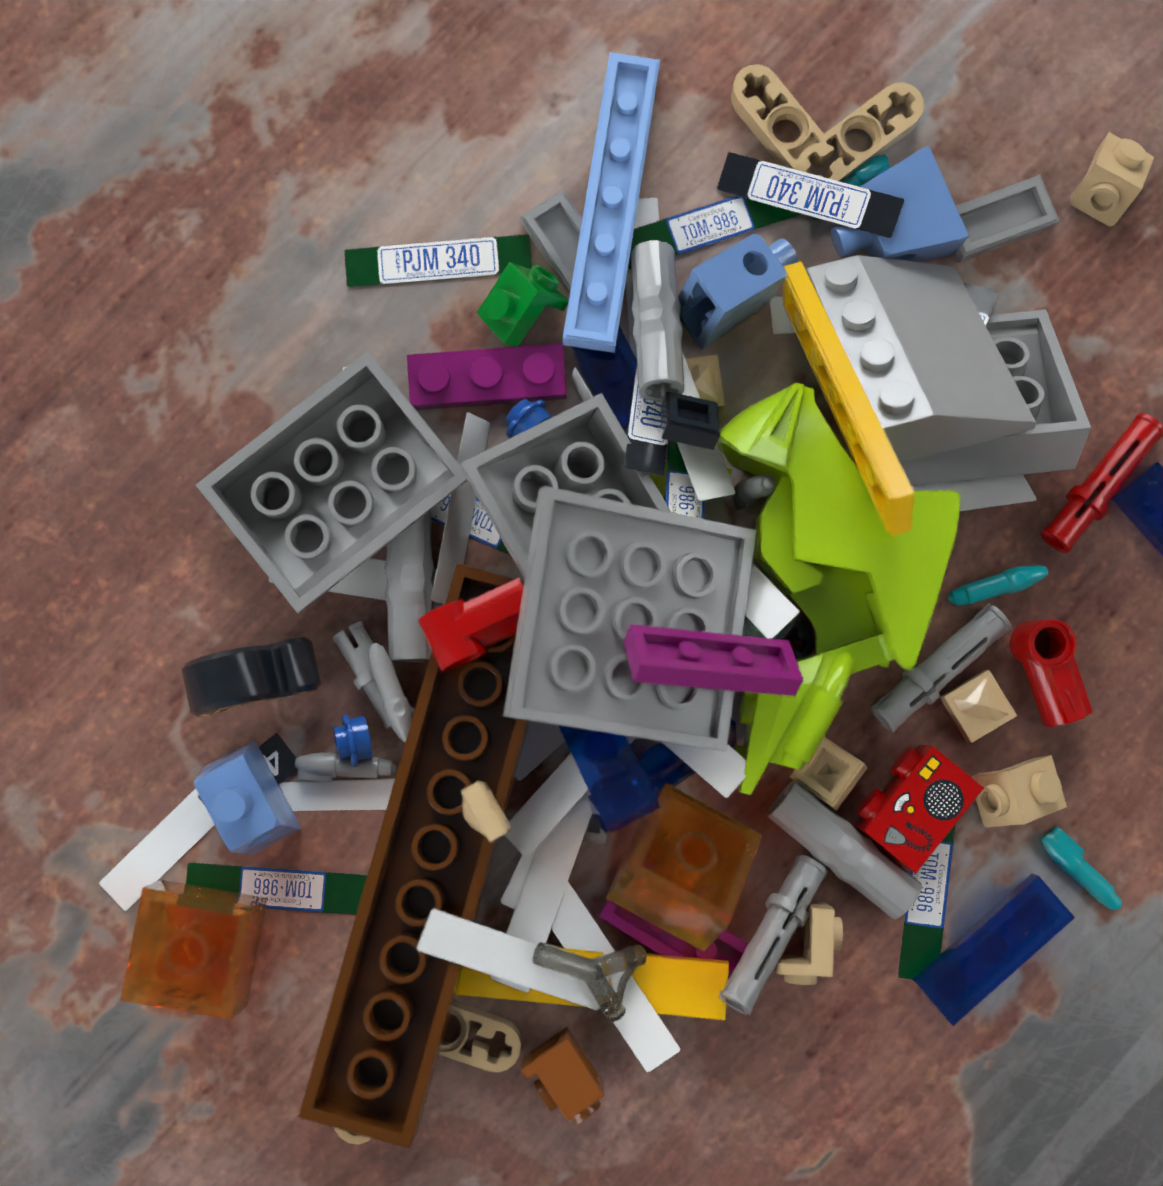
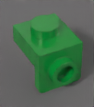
M509 262L476 313L504 344L518 347L546 305L564 311L568 306L569 300L557 289L560 283L559 280L545 268L534 264L529 269Z

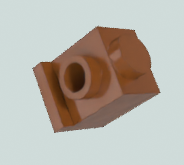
M568 1027L523 1056L521 1072L526 1079L537 1074L539 1079L534 1081L535 1088L550 1111L558 1107L566 1121L571 1119L573 1124H578L598 1110L601 1105L599 1099L604 1096V1082Z

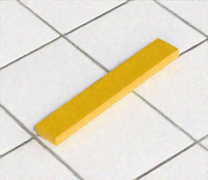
M802 262L785 265L787 278L782 284L783 307L887 533L890 532L891 536L909 532L912 526L914 492Z
M545 944L546 948L608 969L604 952L566 949L561 945ZM615 950L657 1014L725 1020L726 1004L718 995L728 982L729 961ZM463 966L455 994L585 1007L532 988L527 993L491 979L490 974ZM610 978L599 1008L619 1010Z

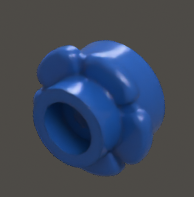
M524 399L517 403L505 418V422L509 425L506 431L507 437L510 439L552 418L545 410L546 402L537 400L535 403H530L527 399Z
M347 714L342 715V726L333 728L338 758L350 757L351 765L356 767L359 760L373 757L368 726L364 716L349 719Z

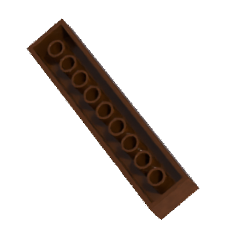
M456 564L445 604L461 599L467 602L515 579ZM516 634L487 647V652L475 660L446 672L440 671L431 652L299 1112V1118L409 1149L418 1133L463 965L418 951L417 946L432 909L474 923L477 918L498 838L489 842L486 836L469 826L464 818V797L461 791L477 781L486 782L505 815L530 724L529 720L503 716Z

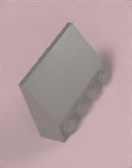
M856 255L807 268V274L900 464L1035 428L1036 421L955 267Z
M1046 309L990 315L986 325L1036 421L1035 428L901 463L900 465L910 486L1076 468L1091 426Z
M367 351L198 482L196 486L294 610L300 614L468 480L461 470L459 463L371 353Z
M602 393L460 464L461 470L524 579L538 492L544 486L671 512L649 473L624 468L626 445L631 444Z

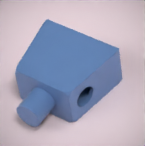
M929 146L920 149L860 186L904 199V204L891 238L844 225H837L831 228L832 243L840 257H845L865 249L870 257L911 262H924L955 254L969 237Z
M752 234L692 269L678 296L681 305L680 318L682 319L681 323L701 350L759 311L772 300L787 278L784 266L798 262L797 254L792 245L787 240L780 238L768 246L760 235Z
M255 740L206 765L193 781L226 847L232 853L254 855L302 829Z

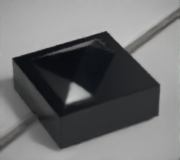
M665 392L661 404V439L714 450L720 437L718 403L674 392Z

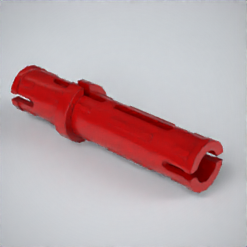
M1138 413L1132 424L1124 431L1111 449L1107 451L1081 485L1073 486L1066 494L1067 503L1040 534L1048 545L1061 553L1068 554L1075 542L1094 520H1102L1109 510L1108 502L1134 473L1135 469L1157 441L1163 437L1162 423L1145 413ZM1130 449L1131 453L1127 456V458L1123 461L1119 468L1114 472V474L1110 476L1109 472L1113 469V467L1117 464L1121 457L1126 453V451ZM1095 490H1097V495L1086 506V508L1082 511L1079 517L1076 518L1075 514L1088 500L1092 493Z

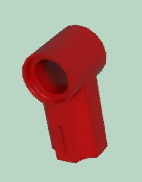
M520 578L489 590L467 602L461 599L447 603L419 618L418 623L441 672L450 671L475 660L487 652V647L516 634L524 588Z
M1056 619L1028 620L1017 625L1010 637V649L1015 659L1023 664L1043 725L1045 727H1054L1084 719L1087 715L1093 713L1074 658L1077 644L1071 627L1063 621ZM1041 630L1047 633L1050 640L1049 650L1043 657L1035 649V638Z

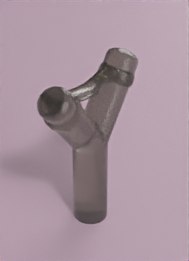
M539 942L533 954L534 964L583 980L599 1004L602 1013L612 1022L622 1019L625 1015L626 1009L622 1002L626 984L635 969L644 965L647 961L646 951L641 945L627 946L622 950L589 959ZM624 971L619 980L617 992H615L606 977Z

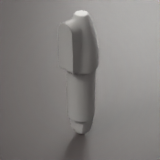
M760 474L738 482L734 486L735 494L732 495L737 511L759 504V498L773 491L776 486L775 478L771 475Z
M373 643L370 646V650H368L370 667L384 703L383 709L398 738L406 742L413 718L408 699L404 697L391 658L388 656L383 645L380 646L377 643Z
M311 753L300 756L295 760V767L298 769L297 778L300 780L332 782L337 776L379 779V775H392L397 772V766L393 764V761L378 757L359 760L356 767L351 765L350 757L339 759L337 753Z

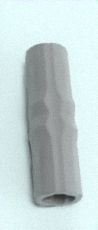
M650 240L636 245L631 251L633 290L631 311L634 319L633 337L636 344L639 394L646 400L662 402L665 392L684 393L681 346L683 329L679 318L681 305L677 293L674 249L667 242Z
M431 510L387 544V556L384 567L387 579L385 598L388 608V656L392 662H428L432 652L418 623L419 618L433 610L434 601L431 600L435 569L432 557Z
M796 781L789 783L769 807L766 817L806 848L819 863L829 867L840 880L850 884L892 919L900 918L917 900L921 893L922 883L883 853L870 838L859 833L849 821L835 814Z

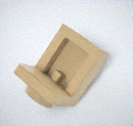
M1109 132L1097 148L1087 174L1072 193L1069 200L1070 205L1108 226H1114L1142 190L1154 156L1146 153L1144 148L1137 142L1130 139H1121Z
M1052 755L1035 757L999 771L984 772L971 776V778L984 787L977 796L976 802L983 825L987 828L1026 824L1067 807Z
M810 902L806 910L809 918L803 926L802 955H781L774 971L777 974L784 975V982L797 985L817 984V976L833 977L834 950L840 951L842 948L843 924L841 917H835V909L826 902Z

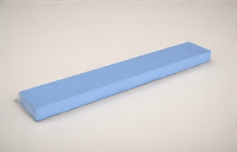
M612 52L609 54L562 345L615 353L660 60Z

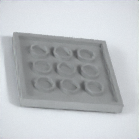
M547 486L539 489L503 716L726 751L734 691L634 682L623 640L630 624L742 636L757 530Z

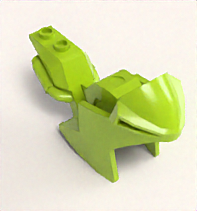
M793 383L791 386L743 410L720 430V437L717 442L720 450L732 467L753 476L766 474L775 478L776 486L768 495L756 517L755 530L757 531L754 557L784 595H789L809 618L816 637V653L796 659L804 680L796 696L753 692L743 693L739 711V723L747 724L743 746L735 744L733 749L746 760L744 771L746 777L737 786V789L740 793L750 795L768 763L795 769H802L805 763H810L843 703L840 698L851 674L876 665L888 668L890 660H896L904 669H913L957 533L961 504L960 493L954 490L913 491L914 502L911 531L891 536L890 532L887 533L858 468L840 445L816 405L814 389L805 387L804 384Z

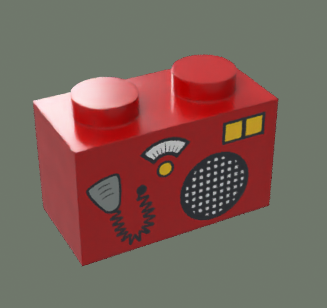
M919 745L916 750L908 747L896 759L890 769V772L895 776L882 792L876 788L863 800L857 810V814L861 818L854 826V828L870 838L877 847L900 866L915 874L984 789L978 782L931 745Z

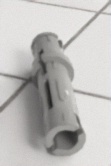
M988 603L971 621L959 629L924 662L920 663L917 667H913L912 670L906 669L902 673L903 679L885 696L869 707L874 717L891 733L896 731L908 717L925 703L933 704L940 697L939 691L957 674H960L996 640L1000 639L1005 633H1008L1012 629L1010 621L1001 610Z
M797 855L794 860L795 863L778 893L770 894L765 903L768 911L750 943L745 948L724 989L718 995L725 1004L742 1014L750 1015L752 1013L755 1002L772 971L777 966L796 928L803 927L808 920L809 914L806 910L821 882L828 874L827 869L821 863L808 856Z

